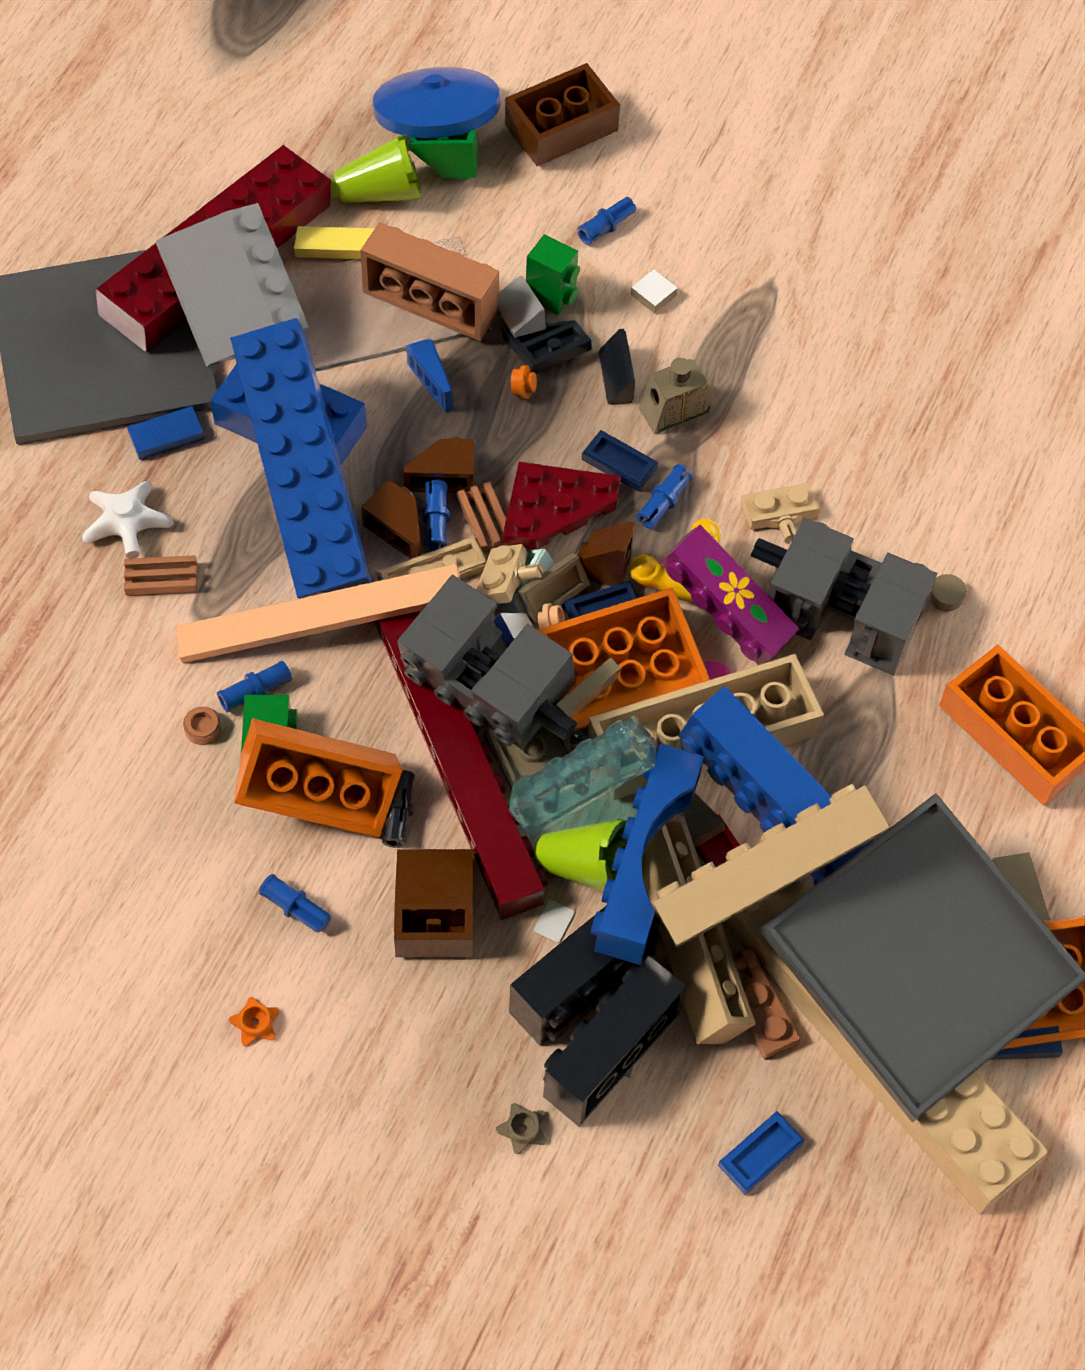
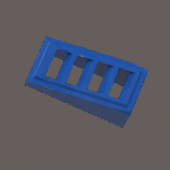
M429 338L408 344L406 346L408 366L445 412L452 411V388L433 340Z

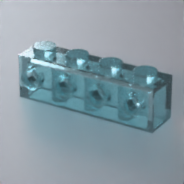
M635 715L625 721H616L603 734L593 740L586 739L576 746L574 751L564 757H555L542 770L531 776L524 775L518 779L512 787L509 812L532 838L655 767L657 742Z

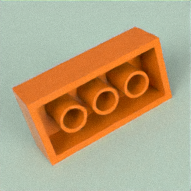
M998 644L946 685L939 706L1043 806L1085 772V725Z

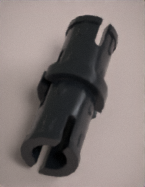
M402 770L386 817L382 843L392 848L406 846L408 820L414 811L411 797L415 774L408 770Z

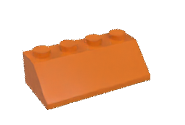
M252 718L241 753L234 803L380 838L402 768L394 753Z

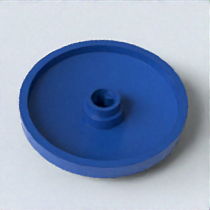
M432 67L401 74L381 85L373 97L376 121L383 128L393 133L414 138H442L472 131L493 119L500 108L499 88L493 79L483 73L458 67Z

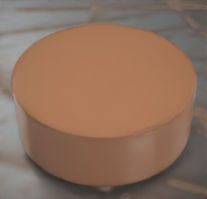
M196 707L190 710L184 718L183 727L185 735L194 744H210L221 733L220 717L215 710L209 707Z

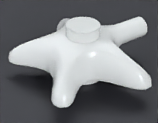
M149 481L141 482L133 489L121 494L92 491L90 492L89 500L103 510V514L87 528L82 535V539L85 543H92L111 535L121 536L126 557L129 559L137 558L140 555L137 533L147 528L172 527L174 520L171 516L144 505V501L153 487Z

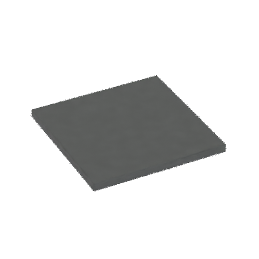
M146 250L0 275V354L14 438L17 445L143 422L193 406L195 412L212 409L210 400L217 392L212 366L206 367L187 320L153 348L145 352L98 315L96 288Z
M937 793L759 929L760 933L911 1122L916 1121L1085 981V972Z

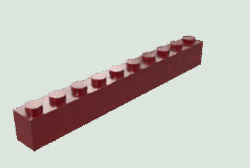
M421 611L374 621L470 849H473V856L500 919L504 920L544 905V890L548 889L546 877L541 868L535 869L531 860L534 857L532 845L528 837H521L517 826L520 825L517 811L513 804L507 805L503 794L506 793L503 779L499 772L493 774L489 764L492 762L489 747L485 741L480 743L476 732L479 731L478 725L471 722L464 715V710L453 703L449 706L443 703L434 694V689L425 683L422 686L417 685L405 674V667L400 658L401 653L397 641Z

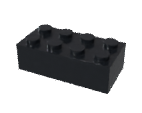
M606 906L603 907L599 912L604 913ZM595 915L510 984L509 1013L539 1046L549 1038L551 1041H555L561 1037L569 1027L568 1022L578 1014L581 1017L588 1014L597 1005V998L606 990L613 992L623 984L622 978L625 973L635 964L594 951L597 936L590 933ZM655 915L641 964L649 956L653 958L656 953L654 950L658 940L657 934L660 920Z
M650 956L641 966L633 964L622 978L624 983L615 994L609 991L597 1005L596 1010L598 1013L592 1020L588 1022L584 1019L580 1022L570 1036L572 1042L563 1051L560 1048L556 1049L544 1064L546 1070L543 1077V1097L578 1127L583 1124L623 1079L626 1072L639 1061L680 1014L686 985Z

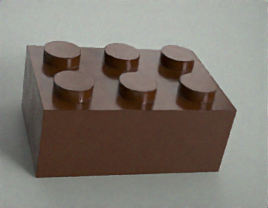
M588 63L505 98V125L536 166L618 131L620 104Z

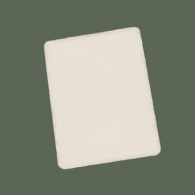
M549 900L534 928V932L560 942L575 911L553 900Z

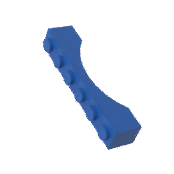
M660 744L656 757H648L643 773V778L648 781L646 787L638 786L633 803V808L638 809L636 818L628 817L622 839L628 840L626 848L618 847L614 858L612 870L618 871L615 881L607 879L601 902L607 903L604 913L597 911L590 934L597 936L595 952L641 965L655 915V910L647 896L643 882L641 859L648 843L658 830L674 816L690 808L700 778L704 756Z

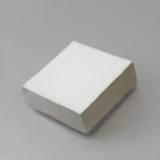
M653 269L631 287V295L655 313L677 295L678 288Z

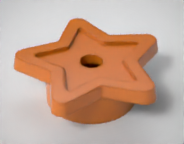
M250 997L246 1006L239 1014L229 1017V1022L241 1030V1043L244 1046H248L257 1038L273 1041L276 1035L272 1023L279 1014V1008H266L264 1005L259 1004L254 997ZM254 1019L259 1020L257 1025L252 1024Z

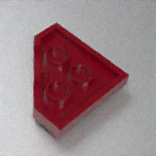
M519 461L505 521L502 545L523 544L525 548L537 550L547 545L550 538L560 533L567 535L587 525L588 519L600 513L605 516L615 511L621 476Z

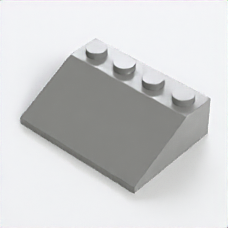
M258 203L226 211L156 241L206 367L235 359L230 340L231 337L294 318H298L304 331L309 328Z

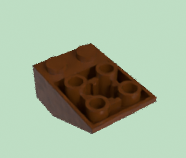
M397 849L394 910L395 957H473V849Z

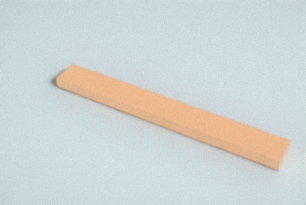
M457 564L178 625L176 626L179 658L182 663L421 611L452 574L460 579Z

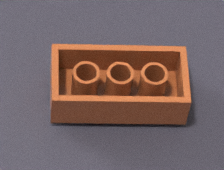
M381 222L378 223L360 250L363 293L480 342L498 315L499 271L488 264H481L464 257L458 252L449 251L433 244L429 240L420 239L403 232L397 227H391Z

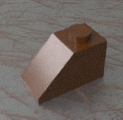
M459 437L439 439L404 466V487L408 488L411 492H426L425 484L428 481L431 483L432 488V480H442L447 483V493H457V491L463 489L465 493L469 492L470 487L474 486L475 440Z
M388 479L361 506L363 526L409 559L421 556L416 498L408 488L398 486Z
M628 521L593 530L589 542H582L578 556L589 580L607 586H615L624 582L631 563L636 523Z

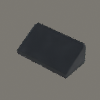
M623 328L618 329L599 350L606 399L610 405L632 403V400H634L635 378L627 334Z

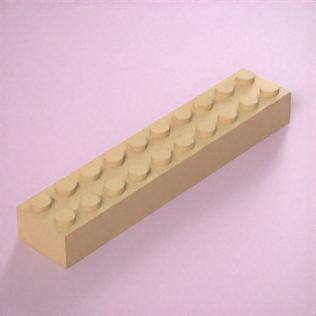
M801 879L723 922V925L744 948L751 947L761 968L980 1215L1039 1166L1048 1153L1047 1149L976 1071L916 1121L911 1122L759 931L764 924L810 890Z

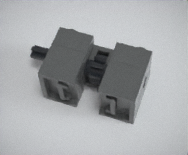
M807 518L803 519L788 550L761 538L757 539L750 557L778 568L770 583L768 596L797 625L799 630L795 633L796 635L812 640L828 609L854 620L855 625L844 655L890 675H895L924 614L938 574L937 572L929 570L923 564L912 563L888 552L882 563L851 550L854 538L835 531L822 522H814Z
M452 574L397 641L406 676L419 686L425 683L434 689V694L443 703L449 706L453 703L464 710V715L478 726L485 724L494 730V736L507 746L514 744L523 750L541 726H544L564 741L567 737L570 738L578 723L558 710L556 704L566 696L576 683L573 654L529 624H526L500 656L490 649L502 635V631L493 626L491 615L498 607L497 603Z

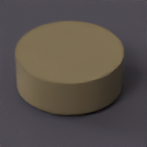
M951 574L940 575L935 580L930 600L941 610H955L964 602L967 592L966 586L957 576Z

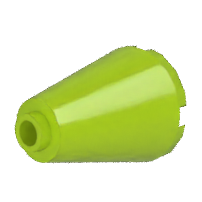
M398 136L334 171L335 178L331 179V189L334 197H340L343 203L422 199L415 163L412 161L411 155L408 154L410 150L406 136Z
M616 819L545 833L535 844L534 858L543 871L603 892L607 879L615 881L618 871L612 870L618 847L626 848L628 840L622 839L627 821Z

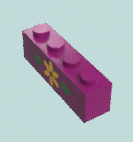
M701 524L687 533L660 561L666 568L669 577L675 582L680 583L691 594L693 602L700 608L705 609L715 619L717 627L723 633L730 635L740 645L742 653L758 665L774 657L799 630L797 625Z

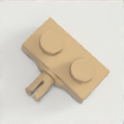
M809 483L742 495L741 505L751 530L765 527L780 528L786 544H790V540L792 542L797 533L794 524L802 521L804 518L812 519L818 516L819 508Z
M523 544L492 548L476 590L497 604L510 603L515 590L521 582L542 578L543 567L540 563L524 566L528 553Z

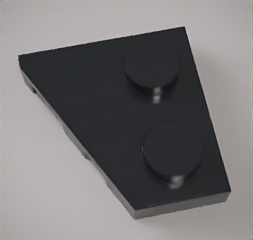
M575 320L559 321L554 324L545 322L546 329L519 337H514L507 325L502 327L503 338L522 362L528 365L531 372H535V374L592 350L591 339Z

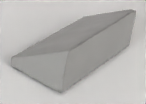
M523 276L517 277L499 292V314L514 337L546 329L544 308Z

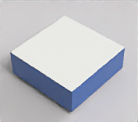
M500 613L494 620L496 627L502 631L501 636L507 648L526 624L533 627L526 613Z

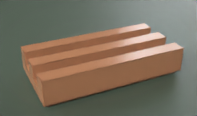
M490 482L483 483V487L479 489L477 485L470 487V491L466 493L464 489L457 491V499L472 534L476 537L483 553L490 551L492 548L504 546L502 545V538H499L482 497H486L503 535L506 517ZM469 501H475L492 541L486 542Z
M196 555L124 559V591L126 596L197 592ZM189 577H190V580L168 581L169 578H189ZM149 579H155V581H156V582H137V583H133V580H149Z

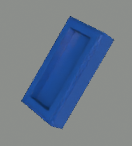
M193 406L127 427L139 460L205 439Z
M776 1111L719 1161L718 1167L746 1195L801 1147L805 1140Z

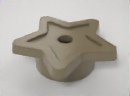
M513 1103L511 1104L508 1120L497 1126L496 1131L498 1134L511 1139L515 1154H520L528 1144L544 1145L547 1139L540 1129V1124L545 1112L543 1110L532 1112L528 1109H522L518 1104ZM525 1125L527 1130L522 1132L519 1127Z

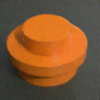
M522 365L520 369H513L511 391L514 396H520L521 399H529L531 393L536 391L537 377L535 372H531L528 365Z

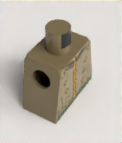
M676 358L672 361L670 367L654 372L649 376L639 410L653 433H660L712 411L708 381L693 359Z

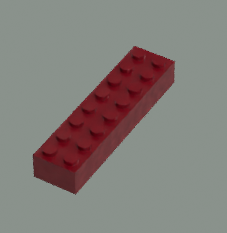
M282 145L165 236L226 211L258 203L276 248H278L297 233L298 226H306L330 207L331 179L285 145ZM156 243L96 288L98 315L145 352L153 348L187 320Z

